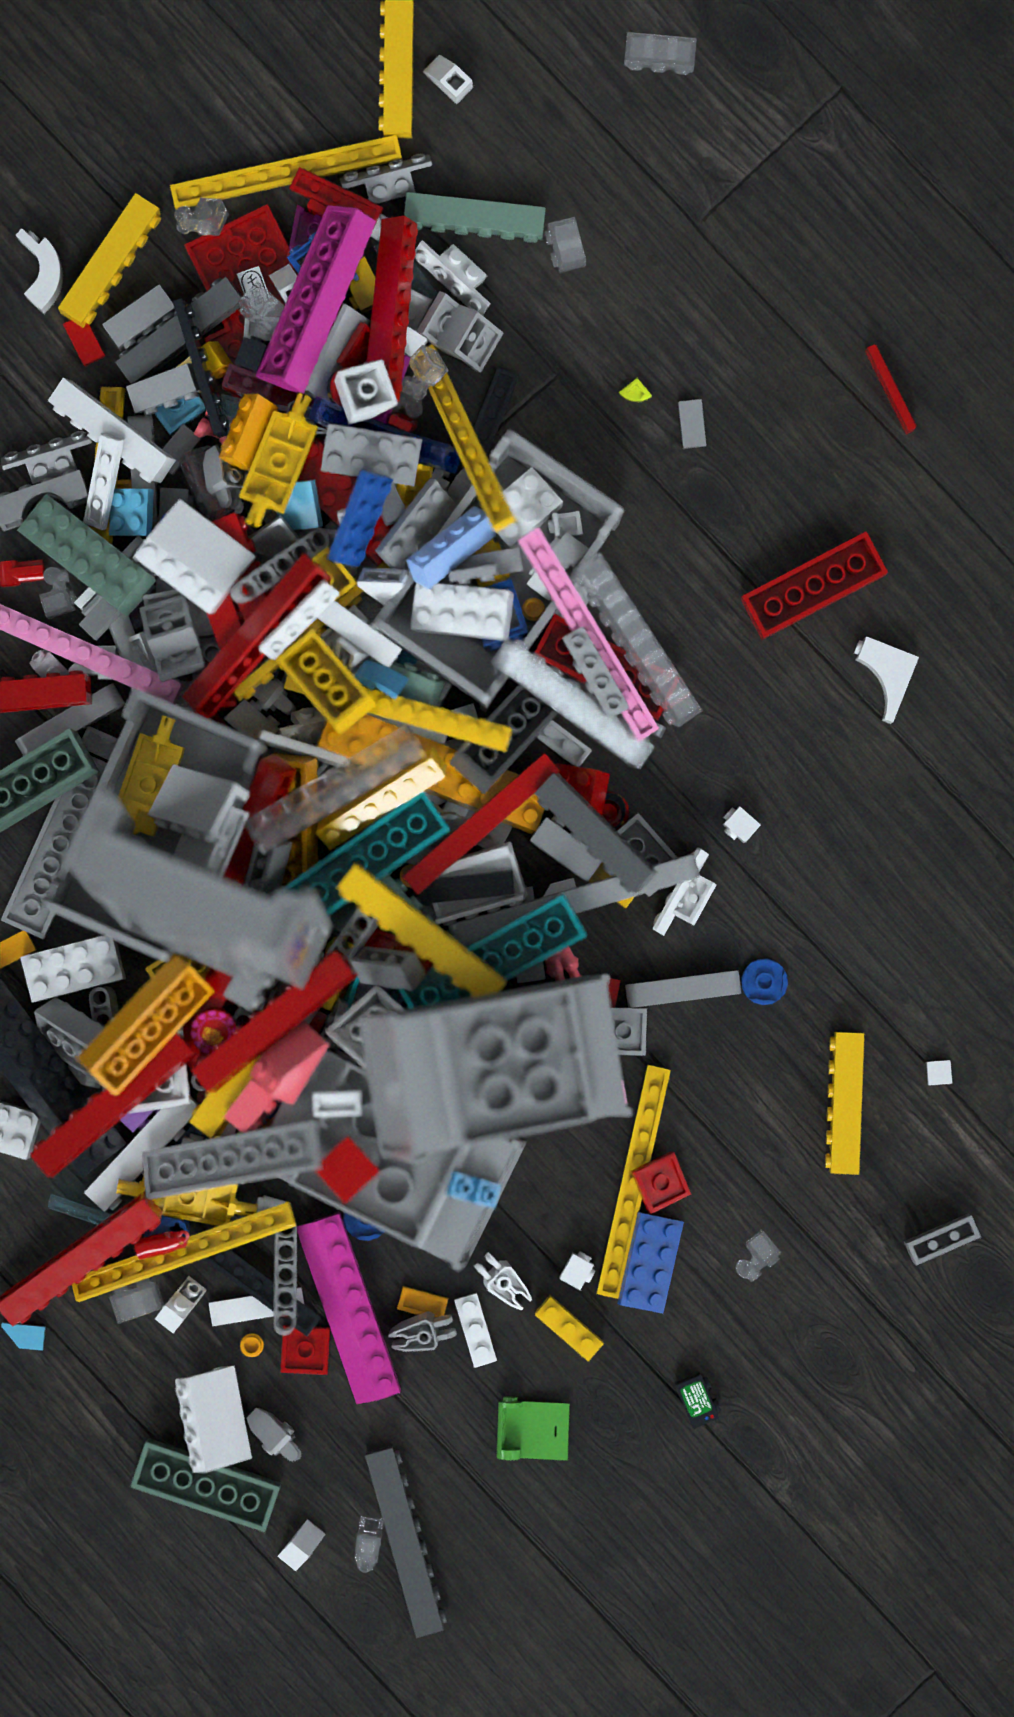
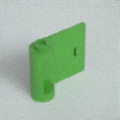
M504 1396L502 1401H498L497 1459L568 1460L570 1403L517 1401V1397Z

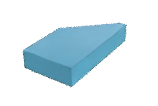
M2 1322L1 1327L18 1348L44 1350L46 1326L28 1324L12 1326L10 1323Z

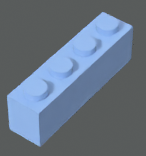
M476 506L472 507L410 556L407 562L413 581L430 589L494 538L496 533L485 511Z

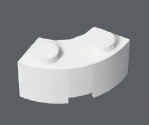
M567 532L561 539L556 537L550 545L568 577L589 550V548ZM532 568L529 572V575L532 577L527 585L550 601L552 599L535 569Z

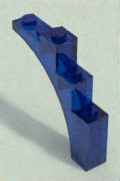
M317 396L314 400L308 419L327 428L328 423L421 438L418 463L446 472L456 473L460 462L456 448L373 419L349 424L342 406Z

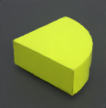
M638 378L619 392L623 398L632 402H641L652 397Z

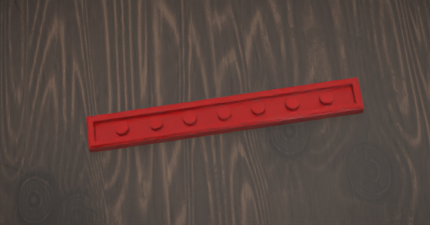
M543 753L402 876L416 894L422 892L528 800L553 773H559L560 770Z

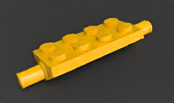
M298 393L292 410L288 411V413L283 414L273 411L239 495L240 498L253 503L246 522L250 525L254 521V526L260 527L266 509H272L282 514L285 513L318 431L317 426L305 421L304 415L312 400L307 395H305L303 400V394Z
M161 716L157 733L153 737L142 733L139 734L118 795L119 800L135 821V828L132 833L134 835L141 832L155 837L159 826L154 823L155 819L149 816L148 813L172 766H180L185 752L184 747L170 743L171 740L169 738L176 720L167 716Z
M144 1174L142 1181L139 1183L118 1179L116 1194L137 1197L145 1191ZM238 1184L152 1199L161 1209L164 1216L217 1226L229 1223L231 1216L234 1217V1215L246 1217L255 1214L258 1206L256 1203L237 1201L235 1196Z

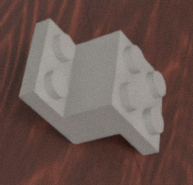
M439 291L417 329L419 334L427 338L440 351L462 360L479 373L483 370L503 335L500 329L478 311L458 304L441 291Z
M184 594L140 608L146 640L155 659L158 677L161 682L206 668L199 635L191 618L188 601Z

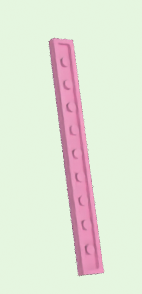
M539 527L517 540L571 631L573 632L580 627H584L629 705V708L621 712L637 741L643 740L658 730L659 727Z
M0 604V630L131 688L139 689L173 705L176 704L184 687L182 683L173 679L161 682L157 672Z

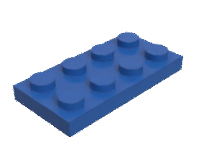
M361 470L327 559L337 563L360 567L361 562L365 558L368 543L374 535L377 520L382 514V507L386 497L391 491L392 478Z
M638 1212L617 1304L664 1313L684 1224L683 1221Z

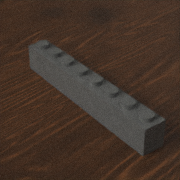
M390 1445L366 1452L365 1457L416 1638L443 1631V1623H447L444 1609H439L437 1601L441 1600L438 1587H433L431 1578L434 1577L431 1563L427 1564L424 1555L428 1554L425 1541H420L418 1532L422 1530L419 1519L413 1517L412 1509H415L412 1495L408 1496L405 1487L409 1486L406 1473H401L399 1464L402 1463L399 1449L395 1450L394 1446Z

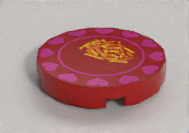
M218 1008L206 1010L199 1013L193 1020L190 1031L192 1042L202 1053L210 1055L214 1052L213 1048L215 1045L223 1040L226 1042L232 1037L231 1033L237 1028V1024L233 1016L225 1010Z

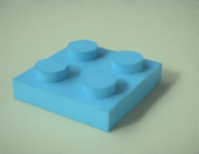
M114 489L110 510V536H149L152 533L154 489Z

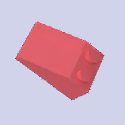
M303 1021L261 1055L250 1075L273 1098L293 1105L329 1044L307 1022Z
M252 1079L225 1114L224 1118L242 1133L258 1131L264 1125L262 1121L266 1115L272 1114L277 1108L278 1104L276 1102L278 1099L273 1098L255 1079Z

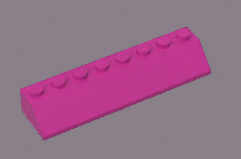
M327 206L257 370L256 377L289 391L304 393L322 348L327 341L330 329L336 320L341 303L345 299L347 289L354 277L358 263L363 256L366 244L372 235L376 223L375 220L357 208Z
M337 1212L297 1226V1233L356 1404L376 1401L400 1393L401 1387L341 1213Z

